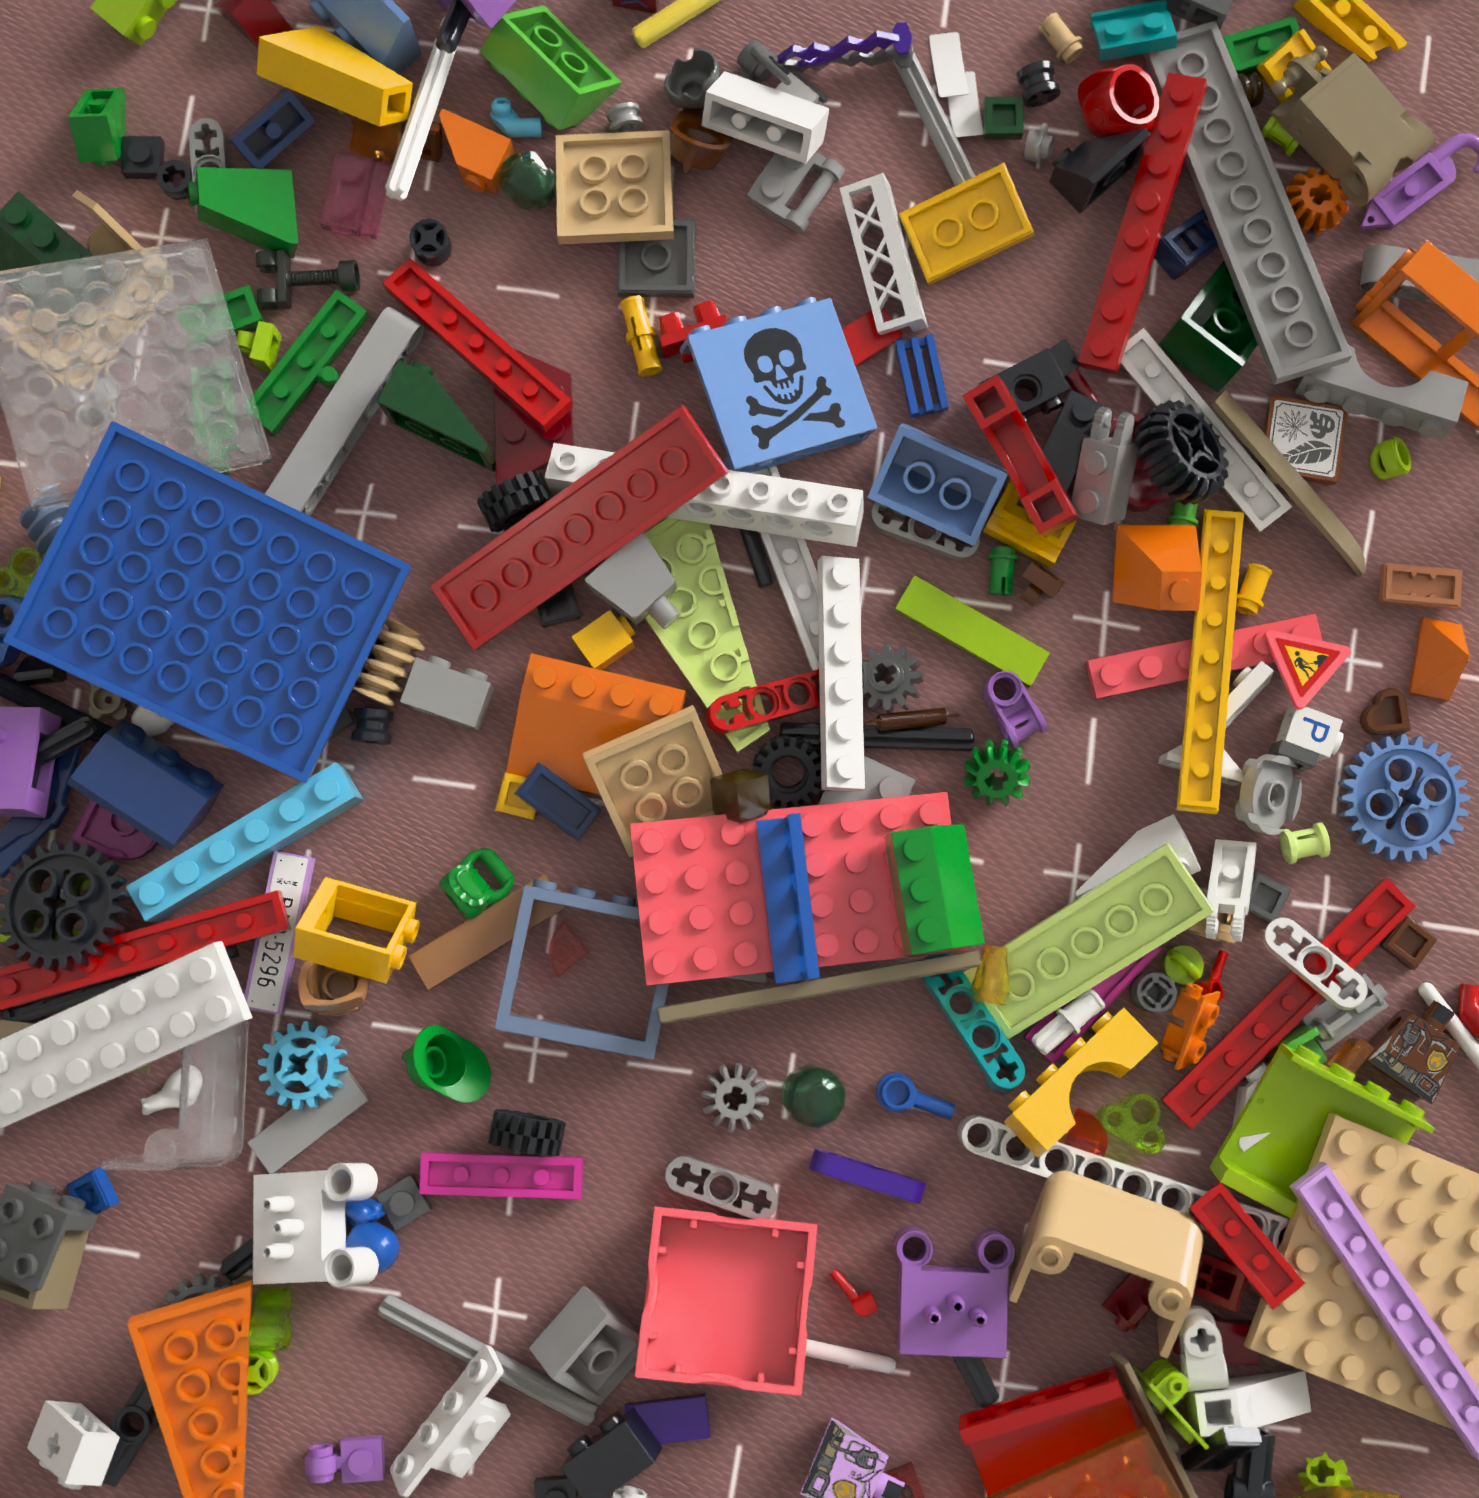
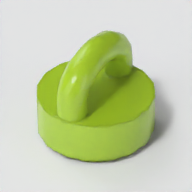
M1393 437L1382 441L1372 449L1370 467L1373 474L1379 479L1385 480L1409 473L1411 457L1402 439ZM1380 456L1385 470L1380 465Z
M1179 945L1166 951L1162 958L1161 966L1163 973L1170 977L1175 984L1187 985V983H1194L1201 978L1204 962L1198 950L1191 946Z

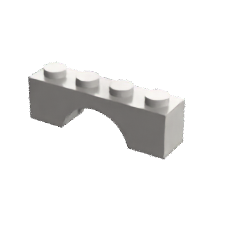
M1349 346L1352 353L1349 362L1311 373L1298 379L1294 393L1305 396L1311 402L1340 406L1350 414H1363L1379 419L1389 426H1402L1418 431L1422 436L1445 439L1458 423L1469 383L1430 370L1422 380L1406 387L1385 386L1365 374L1358 364L1355 348Z

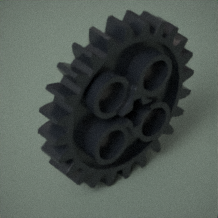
M54 840L51 843L50 852L48 849L38 845L36 846L37 857L35 859L26 854L21 855L25 865L22 869L10 866L9 869L15 876L13 881L1 880L0 884L8 889L7 895L0 896V903L5 904V909L0 911V919L6 921L0 927V934L11 936L4 945L6 948L17 950L15 955L17 959L29 960V965L38 969L44 965L45 970L56 972L60 965L61 969L71 972L74 968V960L77 964L87 967L89 966L88 954L102 958L103 952L100 945L106 943L114 946L116 943L109 934L112 930H124V927L117 923L116 920L118 916L129 915V911L119 907V902L130 898L129 894L118 890L127 881L119 875H114L118 871L119 866L111 861L107 862L109 855L100 850L95 852V847L87 843L80 847L79 843L68 840L64 847L62 843ZM51 876L52 883L47 891L42 892L43 881ZM90 879L91 886L89 891L81 896L80 888L82 884ZM60 904H66L65 907H59ZM44 916L43 927L35 933L34 925L36 920ZM83 919L82 931L74 936L73 927L75 923Z

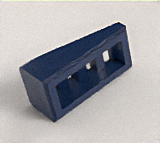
M1204 209L1161 237L1158 242L1154 259L1173 280L1189 271L1219 247L1214 233L1203 222L1205 220L1209 222ZM1193 229H1195V231H1196V232L1201 236V238L1206 242L1205 244H1204V242L1197 236V234L1193 231ZM1181 238L1186 242V244L1191 248L1193 252H1191L1186 247V245L1180 240Z

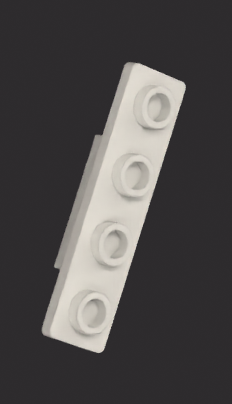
M483 1345L476 1356L470 1360L466 1369L450 1390L444 1394L442 1400L427 1420L421 1424L408 1445L394 1460L390 1467V1473L400 1496L409 1497L430 1468L463 1478L511 1416L506 1404L486 1397L503 1374V1368L492 1347Z

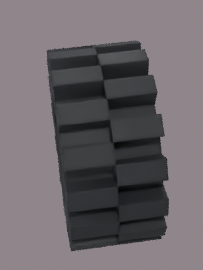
M527 471L524 475L520 473L512 479L502 480L503 483L493 485L491 487L492 490H486L482 493L483 496L477 499V504L490 531L498 533L511 528L550 500L552 495L539 471Z
M785 734L781 738L776 736L771 738L769 743L763 744L754 759L753 771L768 775L771 806L776 804L780 806V809L787 808L788 806L800 807V804L806 803L807 805L812 801V797L815 794L818 795L821 790V755L810 741L806 742L803 740V737L798 735L790 737V734ZM785 757L798 760L804 769L802 779L792 786L779 784L772 773L775 763Z
M496 1109L493 1113L488 1143L503 1149L526 1152L527 1154L560 1156L566 1123L543 1115Z

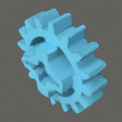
M304 1021L300 1031L297 1024L289 1023L287 1024V1035L275 1031L273 1033L277 1041L275 1045H263V1049L269 1053L268 1059L258 1060L259 1065L267 1067V1072L259 1076V1081L271 1083V1086L265 1092L268 1096L274 1097L280 1094L277 1104L287 1106L292 1101L293 1109L303 1110L306 1101L310 1108L316 1109L319 1108V1097L328 1101L333 1099L330 1091L332 1086L343 1087L344 1084L341 1080L337 1079L338 1073L348 1072V1067L340 1065L339 1059L348 1054L346 1050L335 1049V1046L341 1040L338 1036L331 1035L326 1038L329 1028L319 1025L314 1031L313 1023ZM312 1039L316 1043L310 1044L307 1048H302L296 1041ZM282 1056V1065L279 1071V1063ZM301 1058L308 1059L305 1063L306 1073L298 1072L302 1067L299 1062ZM328 1061L327 1072L324 1076L325 1062ZM303 1083L311 1090L304 1093H296L290 1090V1088Z

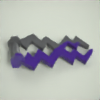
M907 22L896 23L892 33L876 30L865 40L847 36L832 47L813 42L808 48L792 44L777 56L778 64H783L785 68L804 72L808 68L820 71L833 62L851 67L863 62L872 67L892 59L895 60L900 68H910L914 54L911 45L913 36ZM877 46L881 48L875 54L871 53V51L875 49ZM854 50L852 54H847L849 51ZM796 56L801 58V60H793L791 58Z

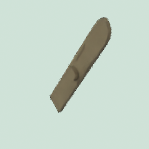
M1224 389L1211 406L1266 468L1265 471L1269 480L1277 486L1281 485L1300 510L1340 553L1358 577L1363 575L1365 572V559L1355 538L1230 393Z
M1115 1351L1110 1352L1109 1356L1180 1497L1198 1498L1184 1468L1180 1465L1175 1453L1180 1451L1177 1442L1166 1428L1162 1429L1130 1363Z

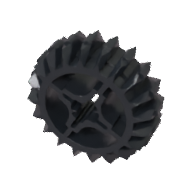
M1169 400L1164 404L1160 403L1146 412L1144 417L1139 420V425L1134 429L1137 437L1133 442L1139 449L1136 456L1144 464L1142 470L1147 471L1151 477L1150 483L1155 482L1159 486L1161 494L1168 493L1172 502L1179 500L1185 506L1189 503L1195 505L1198 502H1204L1225 486L1224 480L1229 477L1226 469L1229 461L1223 455L1226 452V448L1221 446L1219 442L1221 436L1215 434L1212 429L1213 424H1208L1204 420L1202 412L1196 413L1191 404L1185 406L1180 400L1176 402Z

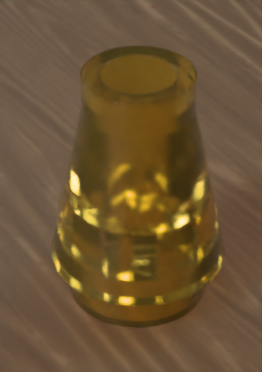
M983 945V953L980 959L981 964L977 967L970 990L974 991L973 1001L1005 1005L1006 995H1010L1007 965L1008 948Z

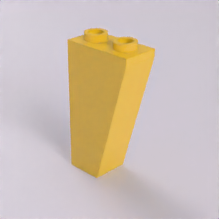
M316 26L259 37L257 75L379 127L408 120L413 83L324 28Z

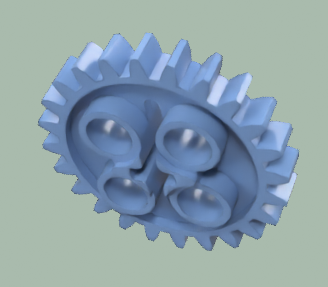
M1406 734L1396 736L1395 742H1393L1390 736H1386L1380 739V747L1375 742L1365 745L1367 754L1360 751L1353 755L1358 766L1350 764L1344 767L1345 772L1351 776V779L1338 782L1339 786L1348 790L1346 795L1337 797L1338 802L1348 804V809L1342 811L1339 817H1351L1353 822L1345 830L1346 832L1358 830L1361 833L1357 838V845L1371 842L1369 848L1370 855L1378 854L1384 849L1385 861L1394 860L1397 853L1401 863L1410 862L1412 854L1417 861L1427 860V851L1432 855L1442 853L1439 842L1443 845H1452L1454 843L1449 831L1455 833L1463 831L1464 828L1456 819L1469 816V812L1459 806L1461 802L1471 800V797L1466 794H1460L1459 788L1465 786L1468 781L1455 779L1454 775L1461 769V766L1454 765L1448 767L1446 763L1451 756L1450 752L1436 755L1438 743L1433 742L1423 748L1422 736L1412 738L1410 743ZM1391 762L1396 763L1401 769L1402 775L1399 781L1393 780L1389 774L1388 768ZM1416 768H1419L1421 773L1418 779L1414 780ZM1426 782H1430L1436 789V797L1433 801L1426 798L1423 788ZM1406 791L1404 799L1408 802V805L1400 806L1403 798L1398 793ZM1373 796L1378 797L1383 803V811L1380 816L1374 814L1370 808V800ZM1394 815L1391 821V828L1387 829L1386 823ZM1408 816H1412L1418 824L1417 833L1414 836L1408 833L1405 828V821Z

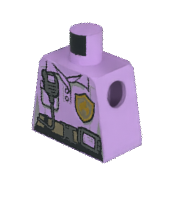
M831 1418L800 1494L809 1498H872V1496L875 1498H899L905 1483L883 1473L889 1457L887 1454L839 1420Z

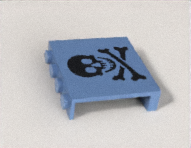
M811 297L796 303L794 308L782 310L779 306L772 307L760 313V317L747 320L746 316H738L725 322L722 327L711 329L709 325L695 328L692 332L688 333L679 349L681 355L689 352L692 354L728 456L723 462L728 470L747 473L756 472L866 440L877 429L831 298L816 301L815 297Z

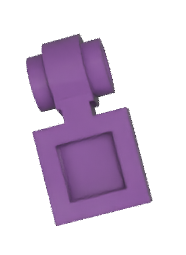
M383 1434L344 1437L340 1441V1453L333 1451V1444L330 1443L309 1446L308 1454L304 1456L305 1475L309 1476L310 1483H325L334 1480V1472L341 1469L342 1484L384 1480L385 1456Z

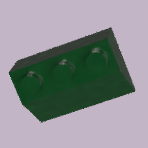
M19 191L0 210V279L65 335L117 279L94 255Z

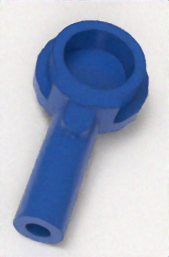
M892 1072L886 1074L879 1080L876 1086L877 1101L882 1108L889 1112L899 1113L915 1107L947 1119H951L953 1116L955 1104L918 1092L912 1080L903 1073Z

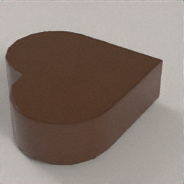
M1386 688L1376 693L1372 700V706L1365 708L1360 715L1359 722L1361 728L1370 735L1411 731L1404 694L1396 688Z

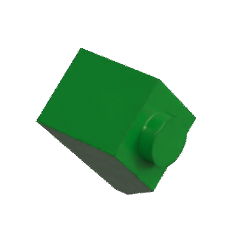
M124 88L85 89L68 116L78 161L92 162L96 166L113 164L115 161H118L122 153V138L125 136Z

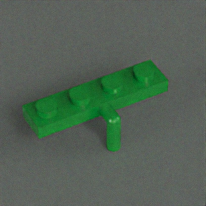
M336 289L241 410L276 436L318 381L328 389H333L340 376L331 365L370 317L368 312Z

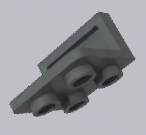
M32 1180L31 1184L7 1183L0 1199V1276L30 1292L40 1291L43 1288L65 1231H93L99 1216L84 1208L85 1201L70 1195L60 1196L54 1193L56 1189L54 1185L41 1180Z

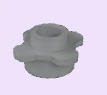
M1043 123L1040 130L1031 129L1025 144V160L1036 162V169L1038 170L1042 169L1044 159L1050 160L1054 150L1055 138L1048 134V124Z

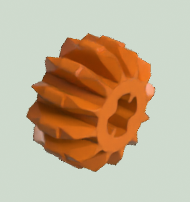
M1312 167L1304 175L1301 173L1296 174L1291 180V185L1285 188L1296 219L1301 224L1300 229L1303 234L1307 233L1310 227L1316 236L1322 234L1326 228L1334 229L1340 223V217H1343L1348 211L1349 206L1345 203L1347 197L1343 189H1339L1341 185L1340 179L1333 181L1329 178L1330 174L1326 170L1319 175L1316 169ZM1313 199L1317 200L1318 203L1315 204V203L1313 202Z

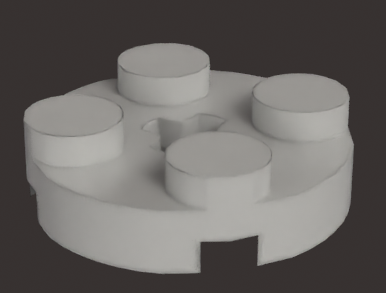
M1265 754L1258 759H1248L1243 765V780L1240 788V797L1235 806V815L1239 821L1245 822L1252 831L1277 835L1284 831V829L1279 828L1285 821L1292 822L1296 817L1301 802L1302 784L1300 778L1293 776L1291 767H1296V765L1290 758Z

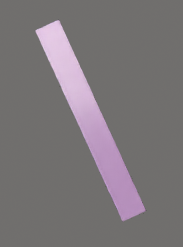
M1324 1162L1318 1163L1289 1187L1471 1456L1479 1460L1478 1386L1329 1165Z

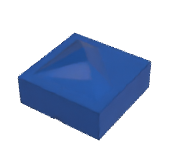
M103 1166L88 1172L66 1185L71 1196L85 1201L84 1208L97 1215L120 1203Z

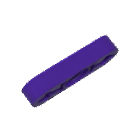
M816 1148L809 1165V1169L915 1203H921L926 1183L918 1179Z

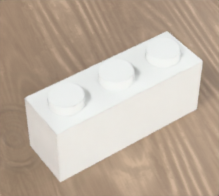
M724 71L706 91L702 126L806 164L824 142L829 108Z

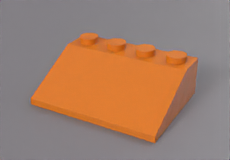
M531 653L520 694L506 773L527 777L536 763L540 762L574 789L601 796L582 753L683 710L686 701V691Z

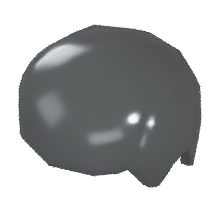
M695 48L691 59L681 60L677 58L675 60L672 71L665 77L664 90L667 97L676 107L681 109L704 107L706 91L721 76L717 59L712 52Z

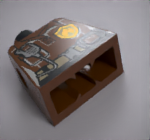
M1433 1000L1421 1018L1412 1012L1402 1009L1358 1052L1357 1056L1418 1098L1433 1104L1459 1050V1044L1442 1033L1455 1013Z

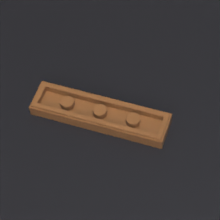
M546 874L537 878L551 882ZM533 881L528 883L527 885L532 886ZM524 886L498 903L488 907L476 918L468 919L408 955L427 990H431L513 940ZM534 899L527 931L566 909L565 905Z

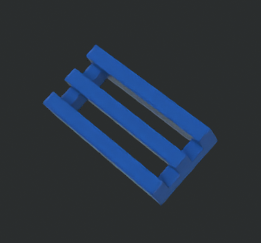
M933 333L925 335L924 338L918 339L917 336L910 338L908 341H903V339L895 341L894 346L910 418L948 411L949 404ZM923 347H926L938 401L937 404L932 403L921 352ZM912 350L924 403L922 407L917 406L906 351Z

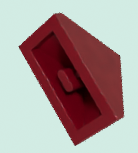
M220 0L214 5L216 10L257 49L260 36L293 31V28L270 0Z
M1201 1252L1193 1294L1238 1312L1248 1283L1247 1279L1232 1262Z

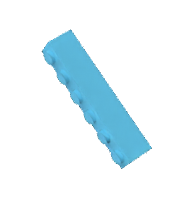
M335 762L311 776L307 783H299L127 885L126 889L145 921L161 922L272 856L274 851L282 850L361 803L364 799L345 767Z

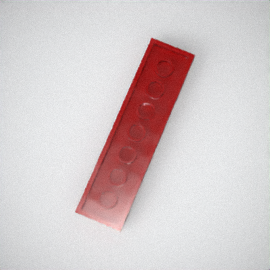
M681 405L429 586L473 651L477 650L730 472L685 405Z

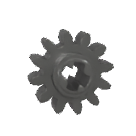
M885 643L883 654L880 655L874 649L869 648L868 653L871 660L868 663L862 660L863 701L869 699L868 706L873 712L878 710L880 705L883 704L887 713H893V705L896 703L904 710H907L908 702L905 698L908 695L913 698L920 697L913 684H919L924 681L923 675L920 672L914 671L920 666L919 661L916 657L908 659V651L904 646L900 647L896 654H894L890 645ZM890 673L894 681L887 685L882 677Z

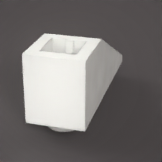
M1172 814L1137 831L1075 892L1077 898L1166 842L1170 844L1190 875L1201 871L1189 840L1175 815Z
M1301 1369L1228 1378L1229 1387L1226 1389L1187 1392L1185 1394L1189 1425L1200 1437L1211 1436L1223 1427L1257 1428L1311 1412L1306 1371Z

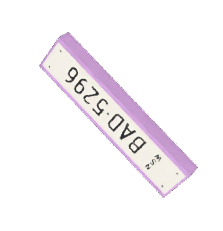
M274 851L265 894L276 890L282 892L291 929L256 939L244 995L249 1009L284 1015L295 963V958L293 957L295 928L306 909L316 858Z

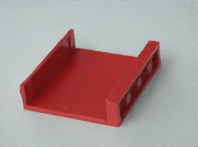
M1115 1366L959 1415V1432L964 1446L969 1445L989 1498H1163Z

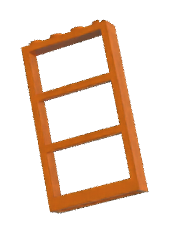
M1427 240L1416 252L1409 247L1374 286L1369 289L1354 306L1359 313L1350 323L1418 381L1422 380L1431 370L1469 382L1460 416L1479 431V376L1454 356L1458 350L1475 336L1479 339V282ZM1406 279L1464 326L1443 346L1387 300Z

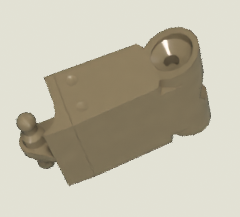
M1317 46L1310 55L1304 54L1302 57L1293 58L1287 64V69L1283 72V78L1272 84V92L1276 96L1285 94L1290 86L1294 87L1295 92L1276 107L1271 114L1334 179H1340L1341 187L1348 200L1355 206L1363 207L1388 186L1393 173L1410 167L1434 146V134L1423 122L1407 117V110L1355 52L1333 71L1324 67L1317 72L1316 64L1325 60L1328 55L1326 47Z

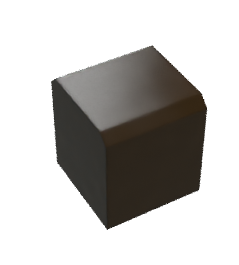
M743 768L711 778L712 807L715 815L726 814L727 819L741 823L767 815L768 811L771 810L767 774Z

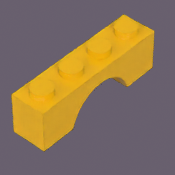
M1124 1007L1114 1017L1107 1011L1090 1027L1096 1034L1089 1041L1085 1042L1080 1037L1063 1053L1069 1059L1059 1069L1052 1063L1036 1079L1041 1086L1032 1095L1024 1090L1007 1106L1013 1113L1004 1123L1037 1158L1048 1151L1075 1124L1070 1109L1069 1094L1071 1085L1077 1075L1089 1071H1102L1121 1078L1158 1044Z

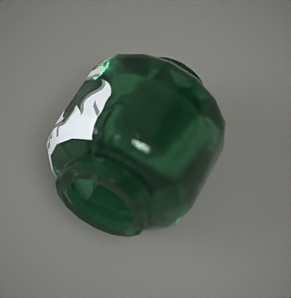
M519 150L509 156L499 169L501 174L499 180L500 187L520 209L528 210L534 207L542 209L554 198L553 188L556 183V175L537 153L530 151L523 153Z

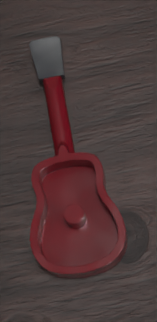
M1062 340L1049 350L1073 391L1101 403L1079 372L1078 361L1068 341ZM1133 415L1135 421L1131 438L1132 443H1134L1133 441L1137 437L1134 429L1139 425V420L1141 419L1138 415ZM1113 417L1111 420V427L1109 432V437L1112 438L1117 423L1116 419H1114ZM1139 458L1136 460L1127 510L1133 512H1143L1154 508L1169 497L1168 493L1161 494L1159 492V486L1155 482L1150 483L1151 477L1147 471L1142 470L1144 464Z

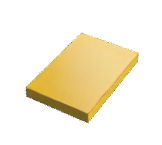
M1005 163L899 213L929 285L1035 236Z

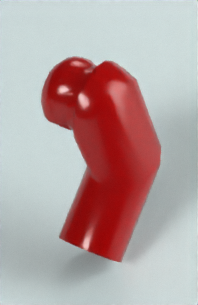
M1460 984L1458 1018L1476 1038H1479V985Z

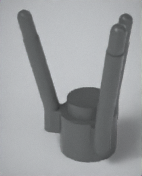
M754 40L750 42L739 53L737 63L743 69L739 74L740 77L751 81L758 79L759 82H764L773 74L785 85L789 86L792 80L787 75L791 72L818 94L821 102L826 103L828 101V97L797 72L783 67V64H778L777 56L771 50H767L760 41Z

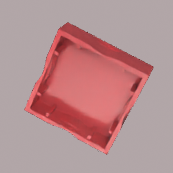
M655 1206L635 1377L802 1396L807 1344L806 1319L809 1291L813 1279L818 1224L764 1218L744 1219L719 1216L710 1212Z

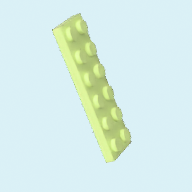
M1166 842L981 959L979 967L965 969L963 973L1007 1039H1010L1214 913V909L1170 844Z

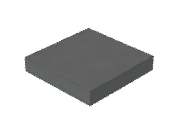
M673 219L674 239L618 242V297L694 298L695 219Z

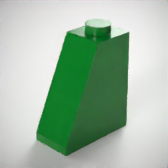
M196 167L195 181H188V200L190 206H196L197 220L269 251L285 250L290 258H295L298 247L292 170Z

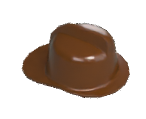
M703 108L683 109L677 114L669 127V131L672 133L670 153L677 161L683 164L684 175H688L693 168L700 170L713 169L734 139V137L703 127Z

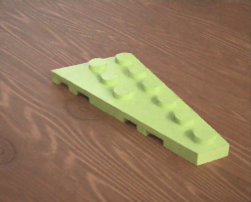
M675 518L665 519L644 534L676 581L677 589L667 599L681 615L666 629H663L650 614L645 620L707 709L715 699L723 695L756 687L757 684L710 524ZM757 694L752 699V707L758 714L766 715L760 694ZM721 705V710L716 713L718 720L725 719L728 725L729 720L733 716L743 713L742 705L730 711H726L723 705ZM767 722L724 735L738 754L769 733L770 728Z

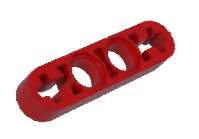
M819 669L723 695L715 699L708 706L705 714L709 728L719 734H728L820 708V700L817 699V696L820 699V692L817 694L816 686H820ZM793 684L801 685L807 692V700L802 705L793 703L788 696L789 687ZM762 694L769 698L771 702L769 714L761 715L754 711L752 699L755 695ZM721 705H723L726 711L737 709L742 705L743 713L733 716L729 720L728 725L725 719L718 720L716 713L721 710Z

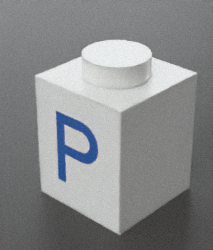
M1292 706L1286 710L1275 742L1285 740L1319 753V762L1330 758L1331 754L1335 755L1339 750L1343 740V733L1339 732L1343 720L1308 707L1298 710Z

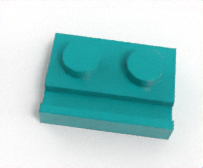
M1166 0L1090 13V26L1094 32L1093 37L1100 61L1177 48V33L1170 11L1167 10Z

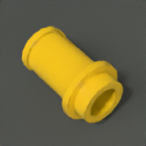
M1248 564L1239 594H1237V612L1255 616L1258 610H1262L1264 604L1261 600L1269 577L1272 575L1271 569L1261 564Z

